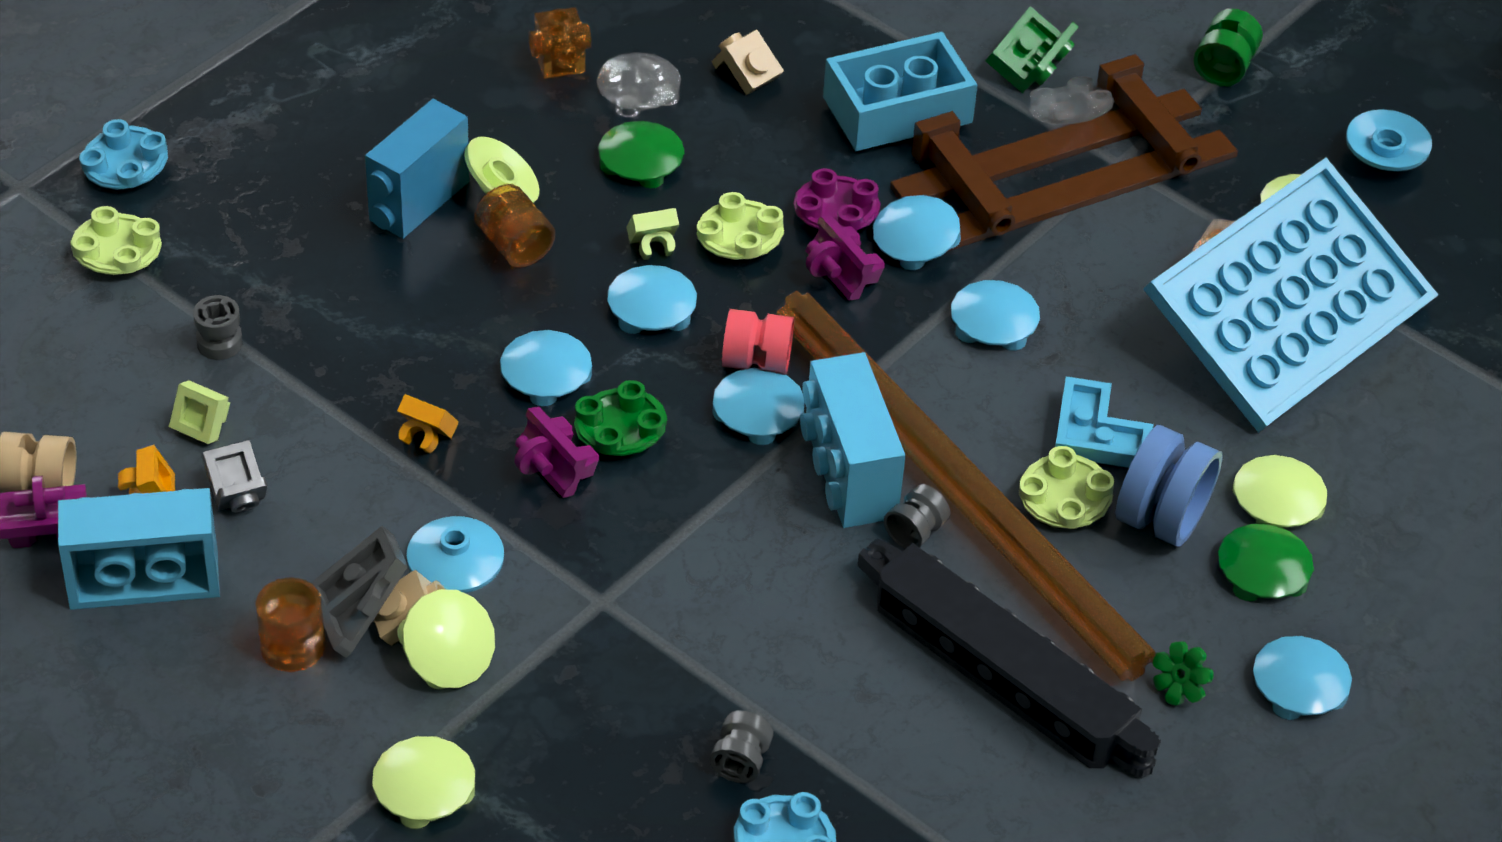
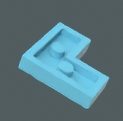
M1066 376L1055 447L1068 446L1076 452V455L1096 463L1129 468L1142 442L1153 429V424L1107 417L1112 383Z

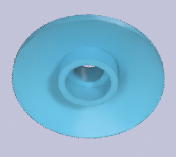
M1392 110L1364 112L1350 122L1346 132V142L1351 152L1364 163L1382 170L1404 171L1413 169L1427 160L1432 148L1431 136L1419 121L1409 115Z
M451 516L429 522L413 535L407 548V564L410 572L417 570L431 583L437 580L446 590H459L463 593L476 591L489 584L499 574L504 562V547L499 535L484 522L469 517Z

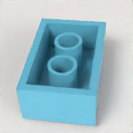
M943 31L826 58L823 98L855 151L912 138L915 122L953 111L961 121L960 126L973 123L977 83Z
M862 352L810 361L809 381L803 382V397L807 409L806 413L800 415V426L804 440L811 441L814 447L812 455L815 471L818 476L824 475L825 493L829 509L831 511L837 510L843 528L884 521V516L896 504L900 503L906 455L866 353Z
M210 488L58 500V547L70 610L220 597L218 550Z

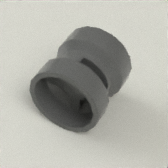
M222 295L209 296L200 300L193 310L199 352L203 356L214 360H223L235 356L243 345L242 331L239 326L240 312L238 304L230 297Z
M919 484L904 497V503L896 504L884 516V526L889 536L901 547L906 549L914 543L920 548L930 538L931 531L938 530L950 519L951 512L947 501L936 489L929 485Z
M748 711L730 713L726 717L721 729L722 739L715 744L710 756V764L713 770L720 776L733 782L748 783L754 781L762 767L763 758L761 754H764L769 749L773 739L774 731L771 725L755 713Z

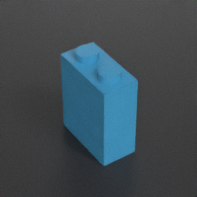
M431 99L365 155L368 211L371 222L379 228L388 230L404 239L470 181L469 169L464 156L465 148L468 145V116L435 99Z

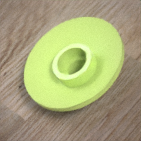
M476 137L469 142L465 148V161L470 173L484 193L502 203L518 208L529 207L537 200L539 196L537 178L528 163L516 151L506 144L489 137Z

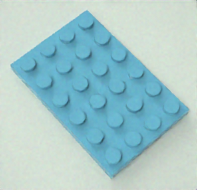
M1327 158L1321 160L1170 267L1143 289L1258 433L1438 296L1433 287Z

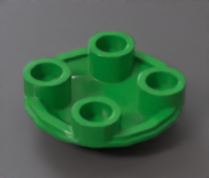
M647 121L626 122L613 127L602 137L598 147L600 169L604 173L639 181L640 185L645 188L661 186L664 183V176L671 174L678 168L684 156L682 140L674 131L661 124Z
M624 381L618 388L601 391L594 396H584L575 405L576 417L574 427L578 439L586 446L590 445L595 451L604 455L625 456L642 452L656 444L665 433L667 415L663 405L654 396L645 393V386L638 381Z
M1250 524L1236 528L1224 537L1218 550L1220 569L1227 580L1233 584L1232 590L1235 596L1244 601H1255L1258 598L1279 599L1286 596H1301L1306 592L1314 570L1312 554L1305 543L1290 531L1270 524Z

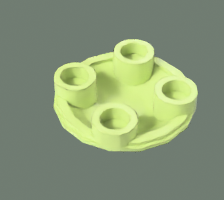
M737 192L723 194L719 198V204L702 214L697 223V237L703 247L717 256L734 260L752 259L767 254L779 245L784 235L783 212L780 208L745 200V197Z
M110 206L94 209L91 213V219L75 230L70 242L73 256L82 266L97 273L110 275L133 273L147 267L158 257L162 246L160 227L156 220L118 213L115 208Z
M1058 446L1051 449L1048 456L1042 457L1027 468L1020 479L1019 496L1024 508L1036 520L1052 527L1074 529L1090 525L1105 515L1112 504L1114 478L1110 472L1103 470L1096 462L1076 455L1072 448Z
M1278 455L1257 457L1241 467L1233 483L1232 491L1239 505L1251 517L1256 519V524H1270L1280 528L1301 526L1321 518L1325 511L1327 489L1321 476L1309 465L1292 457Z
M438 589L422 596L408 611L406 619L399 624L397 630L399 642L403 645V650L410 667L434 689L461 688L476 681L489 667L495 650L494 627L487 611L474 597L459 590Z
M413 737L397 742L381 755L373 769L372 787L379 803L393 815L399 816L402 824L412 829H419L425 827L430 821L451 815L461 806L472 801L475 796V768L468 754L455 743L439 737Z

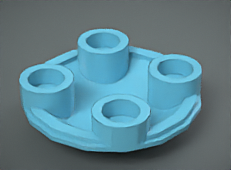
M116 119L107 122L103 126V133H100L87 144L85 150L80 153L79 160L83 172L95 184L111 189L133 188L151 181L163 170L168 160V147L166 138L162 133L148 128L129 126L126 121Z
M925 195L906 196L891 202L879 212L873 224L874 241L879 249L892 259L899 260L901 267L907 270L920 269L924 266L925 262L944 255L949 249L958 246L961 241L960 221L953 207L939 198Z
M645 265L631 268L618 275L609 287L607 302L612 313L619 319V327L624 332L636 334L642 330L659 331L663 329L680 331L687 328L690 324L691 314L696 308L697 293L692 282L681 272L665 266Z
M983 280L969 284L957 292L951 303V317L956 324L955 334L958 339L966 343L978 341L987 345H1002L1005 349L1012 351L1020 350L1026 345L1027 337L1034 333L1040 321L1039 306L1032 295L1021 287L1005 281Z
M553 330L532 331L515 338L505 347L500 359V372L512 388L524 395H528L533 404L549 406L555 403L557 397L576 391L582 384L590 381L592 377V362L587 348L581 341L571 335Z
M754 367L736 371L720 382L714 391L712 414L716 420L723 422L729 429L748 436L752 443L767 445L775 440L777 434H782L797 424L800 415L804 413L805 402L800 386L789 376L771 371H763Z
M1304 636L1281 637L1267 643L1256 655L1253 666V675L1257 688L1269 702L1273 703L1272 708L1275 714L1283 719L1294 720L1300 715H1320L1333 709H1340L1347 703L1352 682L1348 664L1335 649L1320 640Z
M800 792L794 796L771 795L744 802L734 826V842H836V833L827 815L821 811L819 799L810 793Z

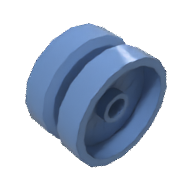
M1156 425L1142 442L1125 476L1117 500L1116 519L1137 529H1143L1153 521L1155 537L1174 546L1181 547L1194 531L1210 500L1220 473L1223 460L1222 452L1201 442H1195L1185 450L1183 434L1162 425Z

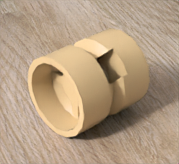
M2 432L0 436V493L31 490L32 476L41 475L44 478L45 488L74 485L77 462L74 438L43 435L40 441H36L33 434Z

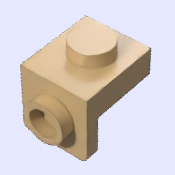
M758 30L742 37L740 32L728 37L719 44L721 52L711 61L716 69L727 64L746 95L777 79L784 72Z
M413 570L401 578L374 618L380 638L390 646L398 642L397 630L399 624L406 619L408 611L422 596L438 589H445L443 585L437 580L431 583L417 570Z

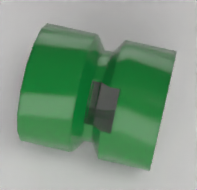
M1225 9L1217 13L1194 54L1193 62L1195 69L1203 79L1218 86H1232L1244 77L1251 59L1255 56L1262 42L1263 32L1256 18L1246 11L1239 9Z

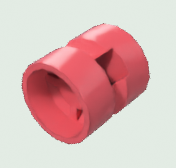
M730 309L723 342L722 367L744 370L756 364L760 370L787 375L793 340L794 317L768 314L764 320H760L756 312Z

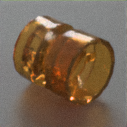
M504 184L496 187L487 193L477 205L475 211L476 224L487 238L494 243L510 265L515 267L532 265L543 258L552 248L555 241L554 227L519 186Z
M292 577L277 579L265 585L258 593L255 602L260 649L263 659L271 667L287 672L301 671L315 665L323 656L325 649L322 602L319 591L313 584L304 579Z

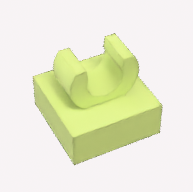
M676 208L632 215L627 225L630 243L641 242L639 252L644 260L649 259L652 255L650 242L659 241L664 245L666 256H671L674 252L675 240L673 235L679 226Z
M189 380L180 383L169 427L206 444L218 441L222 423L226 422L230 407L229 397Z

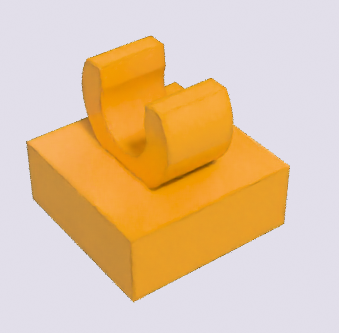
M404 394L397 410L408 420L399 430V439L409 445L415 433L424 431L425 437L420 448L430 454L438 445V434L452 438L459 423L446 410Z
M151 445L136 450V467L125 468L118 473V488L120 491L129 488V494L175 491V473L156 446Z

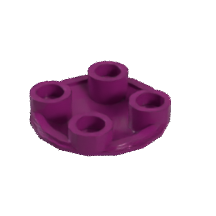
M824 168L814 171L811 181L805 183L796 192L793 205L797 216L811 227L819 229L818 220L820 216L831 215L841 227L852 226L857 231L870 225L877 218L881 203L878 198V185L874 181L837 176L835 171Z

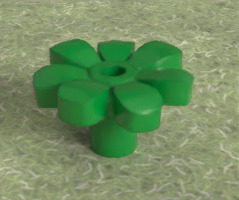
M1179 641L1170 644V654L1166 652L1156 653L1152 664L1153 667L1161 670L1162 673L1155 675L1153 682L1158 691L1168 689L1165 696L1167 703L1181 705L1184 703L1185 697L1189 702L1196 703L1206 696L1200 684L1211 683L1214 672L1211 668L1202 666L1207 657L1202 648L1193 647L1188 650L1187 643Z

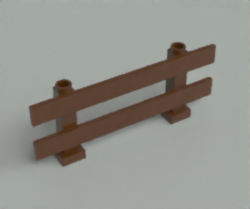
M1136 54L1099 66L1095 98L1103 107L1116 103L1120 109L972 155L959 139L961 121L953 111L915 122L911 154L919 165L932 161L936 167L893 180L890 183V188L898 199L918 195L939 199L953 194H957L970 211L957 214L960 221L961 241L958 246L948 250L951 251L1237 157L1238 150L1221 130L1191 138L1179 122L1201 115L1202 108L1184 88L1157 97L1142 80L1144 63ZM1140 134L1155 150L1007 199L994 184V181Z

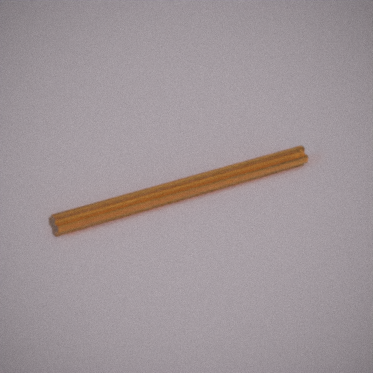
M799 291L791 293L785 298L786 306L777 310L776 315L794 317L793 336L816 360L865 352L808 292L804 295ZM866 353L905 454L1121 681L1127 678L1134 681L1145 673V666L1153 661L1156 655L1155 650Z

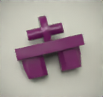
M831 215L820 216L818 220V233L806 248V252L809 254L805 263L806 268L815 277L827 275L848 300L859 299L865 285L878 282L885 263L876 253H864L860 248V235L852 226L841 227Z
M539 406L528 408L526 413L527 426L515 442V446L519 449L514 460L516 467L525 475L539 471L563 498L573 496L579 480L594 475L599 461L598 453L590 445L581 447L574 445L571 441L574 435L572 425L563 416L550 419Z
M41 475L32 476V490L0 493V539H8L13 548L31 547L37 541L38 535L56 534L58 539V500L87 497L86 485L45 488L44 478Z

